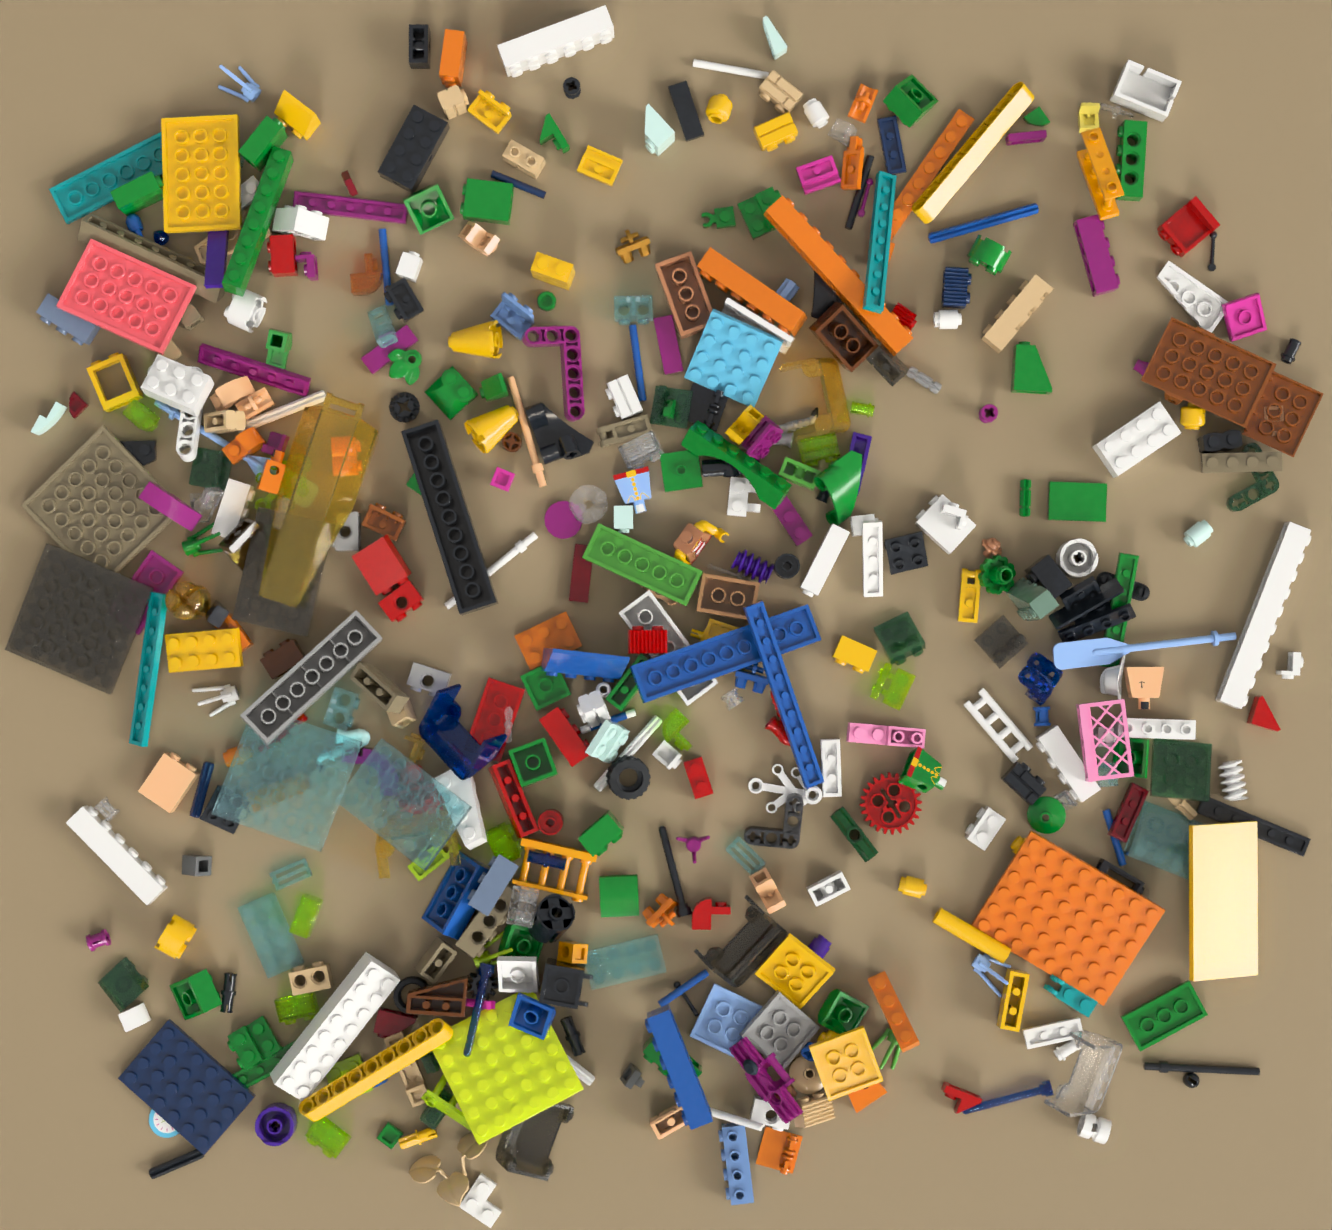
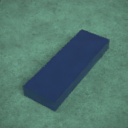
M896 115L877 119L886 172L892 175L906 173Z

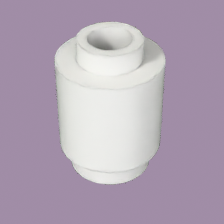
M816 98L809 100L803 105L804 113L813 127L821 128L828 123L829 115L821 102L817 101Z
M939 310L934 312V327L939 329H958V325L962 323V315L958 313V310Z

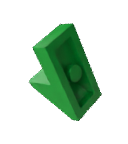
M548 113L541 132L540 145L554 138L552 142L557 150L561 149L564 154L570 150L569 144L550 113Z

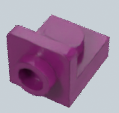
M300 252V255H295V260L298 263L307 262V264H304L305 276L311 281L319 280L317 257L311 254V252Z

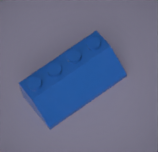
M458 851L422 919L443 935L459 940L475 911V908L468 904L470 900L467 897L472 889H478L480 883L477 881L482 873L485 872L487 874L490 868L467 854Z

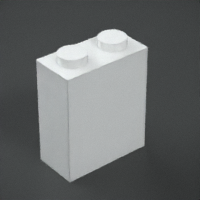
M943 494L939 497L935 495L928 503L931 506L926 511L922 509L915 517L918 519L915 524L947 554H950L976 527V524L968 518L965 527L962 526L961 530L955 529L958 518L940 513L942 505H948V502L951 501Z

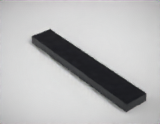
M1202 795L1196 810L1198 814L1220 823L1257 821V838L1304 857L1311 840L1206 795Z

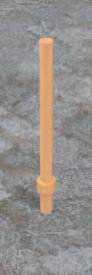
M514 376L508 377L509 388L515 408L519 414L518 418L533 464L531 468L533 474H536L539 488L547 486L543 474V464L540 463L515 378Z

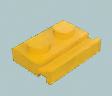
M588 145L577 172L612 187L623 160Z

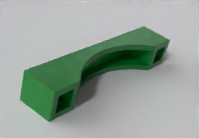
M700 421L695 422L689 428L681 443L683 447L696 456L715 457L734 466L750 481L758 498L774 510L783 502L792 486L784 478L772 472L768 467L740 450L739 447L724 439L722 435L717 434Z

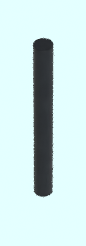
M871 155L866 157L862 170L861 189L856 190L845 225V228L848 230L853 228L874 160V156Z

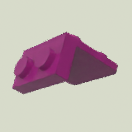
M765 415L741 445L747 450L746 454L757 460L763 459L769 453V448L773 443L776 444L781 439V434L784 430Z

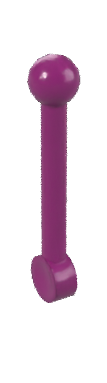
M868 178L866 182L867 187L861 209L857 212L859 217L865 215L864 209L870 186L873 185L871 178Z

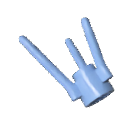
M219 65L220 69L243 86L241 89L243 94L221 85L218 86L219 89L237 96L247 103L249 100L254 102L261 93L260 86L253 81L241 66L238 69L250 83H244L223 65Z
M979 953L971 964L974 967L973 971L979 974L999 997H1002V994L983 972H989L1005 985H1008V981L989 968L991 966L989 961L1006 968H1011V965L1005 962L1001 963L987 954L982 955Z

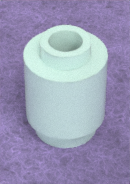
M1198 521L1184 532L1185 537L1183 539L1188 546L1198 547L1211 536L1213 529L1207 521Z

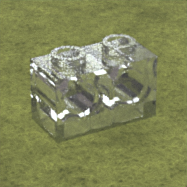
M513 885L506 924L532 928L539 889Z

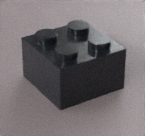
M1049 554L1042 556L1024 570L1027 573L1025 575L1027 580H1030L1031 583H1036L1037 586L1040 585L1048 589L1055 599L1073 585Z

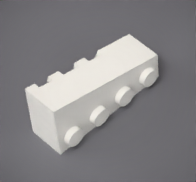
M465 761L433 778V781L465 847L472 850L487 842V837L480 812L472 766Z

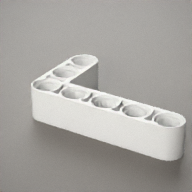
M188 366L192 369L202 372V370L198 367ZM203 408L198 417H187L188 413L183 411L180 413L176 451L185 462H191L197 456ZM193 430L191 435H185L186 431ZM191 448L189 453H182L184 449Z

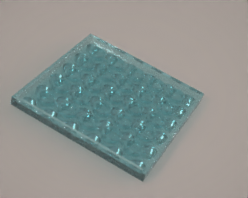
M295 720L267 746L246 724L212 815L321 852L362 742Z

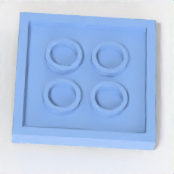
M714 983L689 1036L734 1057L729 1048L743 1039L740 1033L763 1006Z

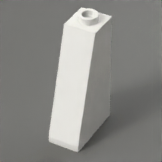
M835 524L829 527L800 586L803 589L802 593L810 597L819 595L850 534L849 531Z

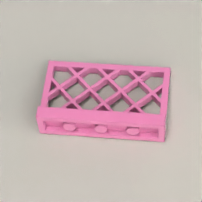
M1125 700L1076 704L1085 780L1087 782L1134 776ZM1113 704H1120L1121 712L1117 717L1108 712ZM1098 706L1103 710V713L1097 720L1091 716L1090 707ZM1106 713L1115 719L1108 728L1099 722ZM1116 722L1123 726V732L1119 737L1111 731ZM1097 724L1106 730L1100 739L1093 735V729ZM1108 732L1117 738L1111 747L1102 742ZM1119 741L1126 747L1125 752L1121 756L1113 750ZM1100 743L1109 749L1102 758L1095 751ZM1110 752L1119 757L1113 767L1104 761ZM1121 760L1128 764L1129 773H1120L1115 769ZM1103 762L1111 769L1107 775L1099 776L1098 767Z

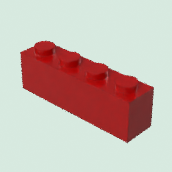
M510 759L489 767V772L517 839L538 831V826Z

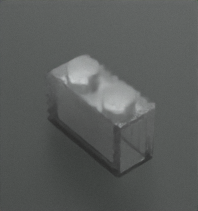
M654 431L645 433L618 447L626 467L630 470L644 467L643 463L647 461H657L661 458V454H664V450Z

